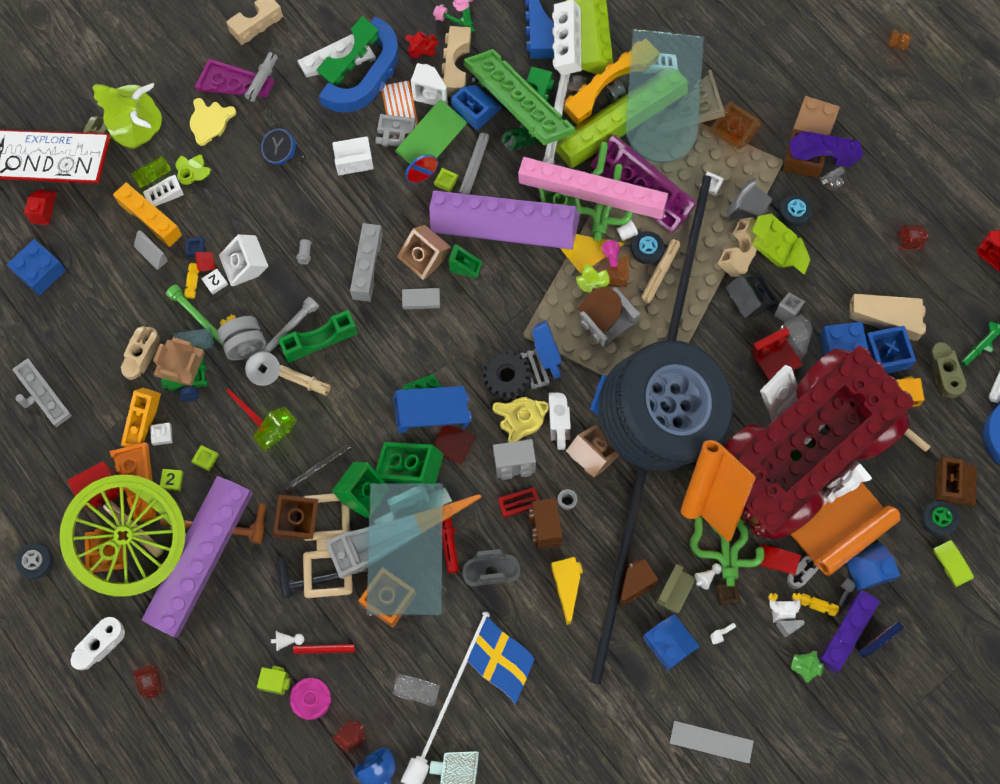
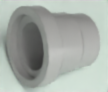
M569 489L561 491L558 495L559 506L566 511L574 508L577 504L576 493ZM570 498L573 503L565 505L562 503V500Z

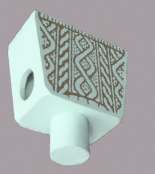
M479 752L444 753L443 762L431 761L430 774L441 775V784H475Z

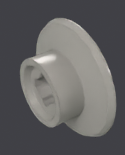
M257 352L250 356L246 362V375L254 384L266 386L278 378L280 364L271 353ZM261 364L268 368L264 373L258 370Z

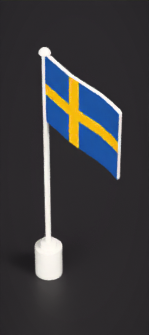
M488 612L482 613L483 618L421 757L416 756L415 759H410L401 779L403 784H423L430 768L427 765L428 760L425 759V756L467 661L483 678L502 690L514 704L518 700L535 659L521 644L502 632L491 621Z

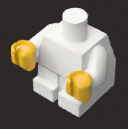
M771 593L768 596L773 614V623L796 620V613H798L801 607L800 593L792 595L793 601L784 602L776 601L778 598L776 593Z

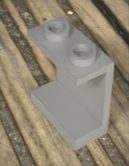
M616 287L613 290L621 297L622 313L607 333H603L584 311L580 314L581 326L585 330H589L594 341L603 347H606L631 328L640 318V313Z

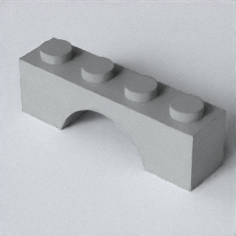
M362 224L350 288L353 300L371 302L377 254L381 249L383 238L381 225Z

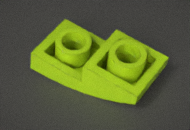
M952 540L933 549V553L944 566L945 573L955 587L974 579L970 568Z

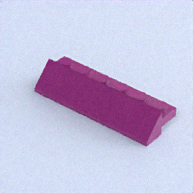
M613 135L607 143L605 166L601 175L605 178L613 179L616 164H621V182L668 193L662 220L652 218L670 233H673L690 217L689 214L697 202L620 138ZM599 153L590 165L594 169L597 168Z

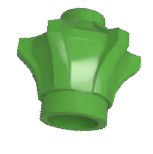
M816 651L809 654H795L791 670L796 671L804 678L806 683H809L812 678L822 675L824 664L820 663Z

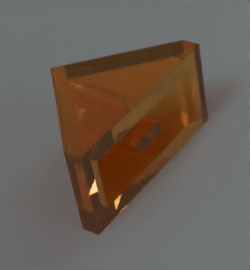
M628 253L617 261L618 265L616 267H609L607 269L610 279L607 286L627 288L630 259Z

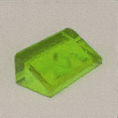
M163 156L131 173L138 186L142 188L171 171V168Z

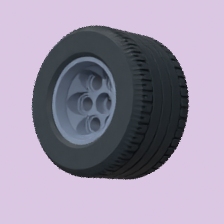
M676 340L655 342L620 361L607 375L601 388L598 404L602 430H604V434L614 450L631 464L652 471L673 470L697 461L705 441L713 440L720 444L723 442L733 419L734 402L733 394H731L732 390H730L731 387L729 386L728 379H726V375H724L720 365L701 348ZM652 386L655 388L656 393L653 392ZM670 387L673 388L674 394L671 392ZM673 420L676 422L677 427L673 425Z

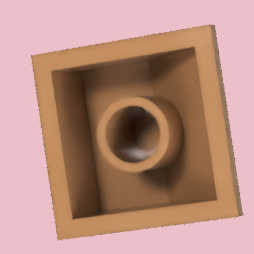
M805 96L793 129L830 136L840 106Z
M422 225L412 229L397 258L424 280L445 260L452 247L426 225Z
M597 425L578 434L566 450L571 458L578 462L593 477L602 473L620 455L610 445L606 435Z

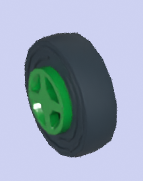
M934 501L928 504L923 510L921 517L925 529L935 536L951 534L959 523L957 510L953 505L945 501Z

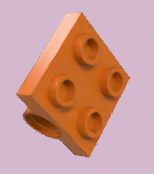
M98 528L95 529V532L85 533V536L114 533ZM119 531V538L121 540L123 538L127 539V531ZM114 537L85 539V551ZM106 545L104 553L108 556L114 555V546ZM123 545L113 570L124 569ZM100 548L85 555V566L88 569H91L101 558ZM103 559L93 570V573L109 571L113 559Z

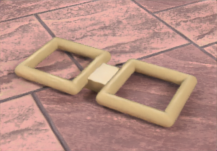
M334 494L304 496L305 498L318 499V503L340 501ZM342 503V530L314 532L313 539H304L305 541L317 540V551H309L303 554L304 596L306 598L350 595L352 593V574L344 578V587L312 590L311 559L331 558L325 542L343 533L350 532L349 508Z

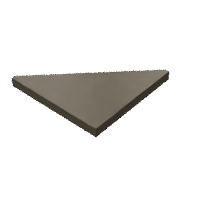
M708 70L707 75L697 82L689 95L687 94L678 103L679 106L665 117L664 122L656 127V132L658 135L725 116L712 70Z

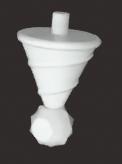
M715 563L712 565V570L695 573L696 585L706 590L709 589L714 575L722 572V566Z
M276 631V639H271V644L276 643L277 651L294 642L296 645H301L304 642L302 634H296L295 637H291Z

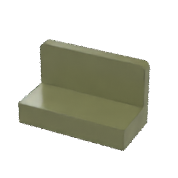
M678 564L673 569L657 601L661 606L677 614L680 612L696 580L691 575L683 572V567Z

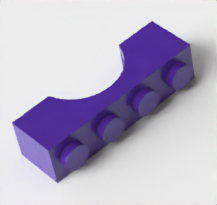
M802 131L789 142L792 158L809 160L814 157L829 155L833 156L835 165L850 167L863 157L860 141Z
M863 590L855 596L840 627L819 657L820 663L824 664L825 668L833 673L840 671L878 606L879 600Z

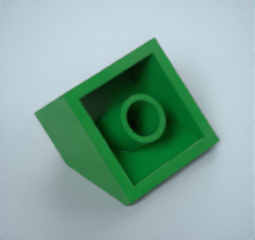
M353 462L332 490V493L343 505L366 518H370L390 488L368 462Z

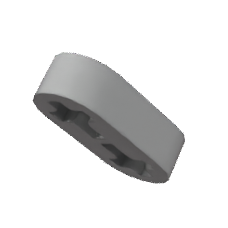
M809 556L804 557L800 561L794 575L795 577L799 573L803 575L800 578V582L794 583V577L791 574L787 576V583L793 589L803 587L819 569L814 563L813 568H809L807 572L804 570L807 566L805 561L808 563L812 561Z

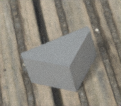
M788 293L779 304L774 316L791 325L805 301Z

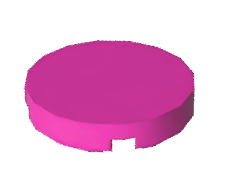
M305 678L292 688L290 705L293 712L300 718L314 720L323 716L329 709L331 693L328 686L321 680Z

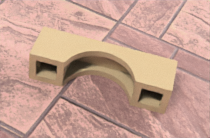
M450 26L449 33L445 35V44L448 45L447 48H444L443 58L446 59V63H442L444 78L441 79L446 86L447 97L454 96L462 87L466 86V73L459 70L455 66V62L461 55L470 52L471 27Z

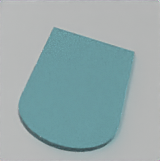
M633 29L626 135L632 148L647 160L658 163L678 160L686 155L695 143L698 132L704 36Z

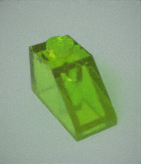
M286 407L271 411L253 438L264 451H267L291 431L297 420Z

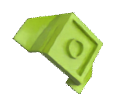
M773 214L758 216L752 232L757 235L752 246L776 266L784 268L794 266L802 274H805L810 258L802 238H797V235L773 216Z

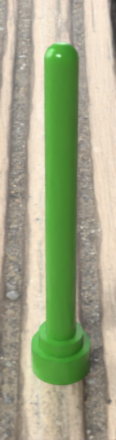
M177 284L171 286L167 290L166 295L172 301H178L221 344L217 334L218 331L183 296V290Z

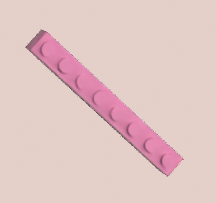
M523 157L518 172L520 184L661 220L667 204L668 193Z

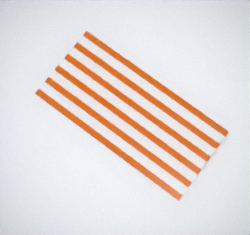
M404 81L385 85L382 90L386 115L415 118L416 127L418 120L410 82ZM391 135V138L395 139L399 138V136Z

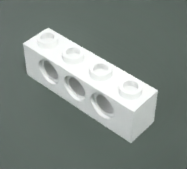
M574 0L554 4V12L552 13L554 28L552 31L554 35L553 51L555 59H553V66L561 75L582 71L581 8Z

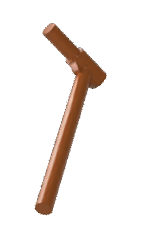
M259 504L256 522L250 528L235 527L232 534L248 536L251 543L261 544L267 505ZM164 518L160 519V525L171 526ZM184 520L185 528L190 529L193 521Z

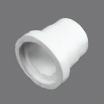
M632 220L617 228L622 241L638 235Z

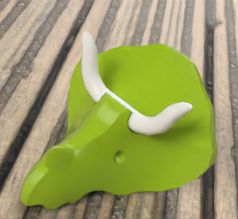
M154 83L143 87L139 85H126L117 89L102 84H95L93 86L94 99L104 109V124L111 138L123 147L130 149L139 147L148 142L161 127V112L150 96L146 94V92L154 87Z

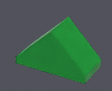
M455 244L449 259L450 272L478 278L482 261Z

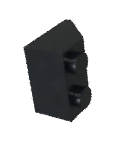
M760 273L741 274L725 287L729 292L730 299L738 306L739 313L745 318L756 317L779 304Z

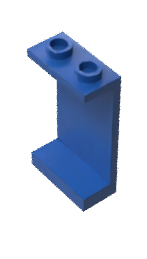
M464 386L396 390L393 396L398 433H406L407 429L411 427L461 424L462 429H466L471 422V411H468L467 408L469 396L467 392L465 393Z

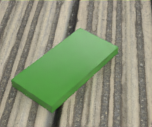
M440 99L395 152L409 164L416 158L426 154L438 158L468 122Z

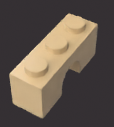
M275 0L255 1L254 4L258 14L253 18H246L239 12L226 21L229 32L241 45L249 42L254 36L265 31L267 27L278 22L283 17L281 7Z
M753 217L739 220L733 232V235L738 239L739 248L725 249L717 263L731 277L745 274L756 255L757 249L752 246L757 236L752 232L756 223Z

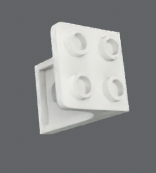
M787 365L778 371L760 390L772 422L798 400L796 394L798 384L792 368ZM825 424L819 426V431L825 426ZM806 438L804 441L805 445H807L812 439Z

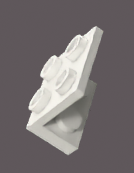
M368 137L333 142L338 175L374 169Z

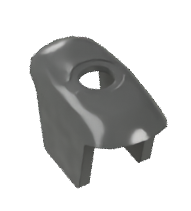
M756 178L747 181L728 208L726 215L728 222L734 219L740 220L750 217L757 220L758 216L767 214L772 198L756 186Z
M501 549L479 551L463 567L464 581L470 586L512 582L517 580L520 575V565L517 558L505 554ZM488 567H495L498 572L497 574L486 575V569Z

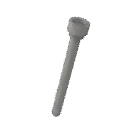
M307 297L303 302V308L260 352L270 353L279 344L278 338L286 336L308 313L315 312L319 305L312 298Z

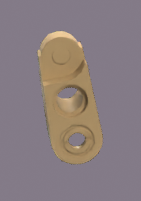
M142 326L135 330L123 355L125 359L122 363L121 371L125 378L133 380L138 376L140 377L141 373L144 374L161 341L159 334L154 328ZM142 351V354L136 357V354Z

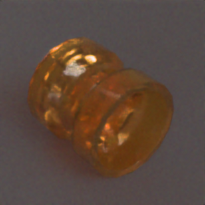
M892 30L888 47H899L901 50L906 51L911 33H900L898 30Z

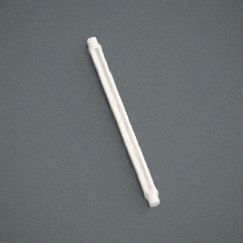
M570 74L561 75L554 108L561 115L563 113ZM557 141L547 144L543 162L554 164Z

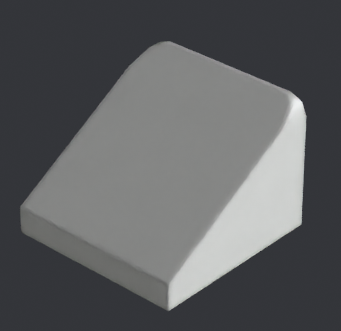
M803 620L779 621L776 626L783 636L787 637L801 628L805 622Z

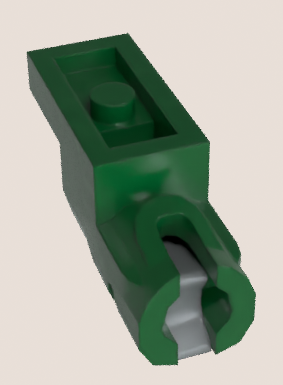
M523 124L519 128L505 132L502 136V143L509 151L539 143V140L536 137H532L529 134V130Z

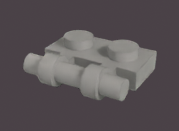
M380 114L377 131L383 134V137H376L375 143L382 144L384 147L389 145L399 147L415 128L416 119ZM390 135H397L399 139L390 138Z

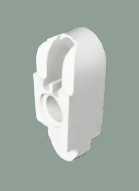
M549 393L551 441L556 440L557 450H565V440H570L569 407H567V399L562 393Z
M113 617L101 620L74 648L75 651L71 657V665L75 669L82 671L88 670L94 663L102 660L124 638L125 630L122 623ZM113 627L112 632L107 633ZM100 641V647L97 650H93V644Z

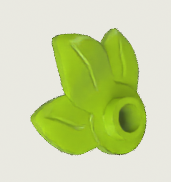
M202 155L195 156L190 160L180 156L176 162L178 181L184 185L191 184L194 181H201L208 177L211 172L210 168L204 167Z
M589 264L584 266L582 276L576 277L579 287L589 293L597 288H607L606 286L610 281L607 270L598 273Z

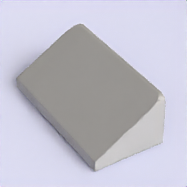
M139 230L134 247L157 270L168 262L166 256Z

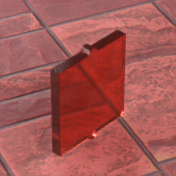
M443 425L439 435H436L434 446L444 454L443 457L462 465L467 453L470 452L475 436L451 425Z

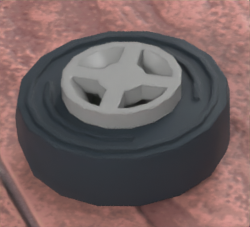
M32 543L24 546L18 552L15 564L22 576L28 579H39L51 570L53 557L47 547Z

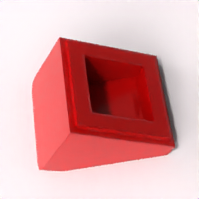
M197 252L195 254L198 271L215 270L212 252Z

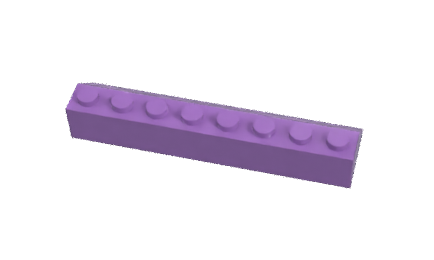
M433 191L429 208L430 228L437 234L572 250L580 217L576 206Z
M216 477L185 536L184 548L179 562L171 574L159 585L142 621L176 638L179 637L253 494L250 490L232 481Z

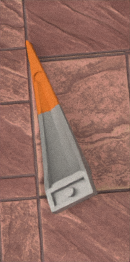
M478 494L415 515L346 532L326 541L325 543L339 577L343 579L366 569L476 502L482 496Z

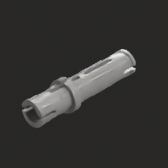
M268 52L263 64H260L258 67L259 71L245 93V98L248 100L250 96V101L256 100L259 91L267 77L271 75L272 68L278 60L276 54L272 58L273 53Z

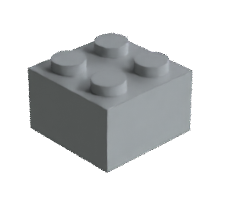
M532 439L493 445L497 478L508 480L516 475L528 477L535 473L536 460Z

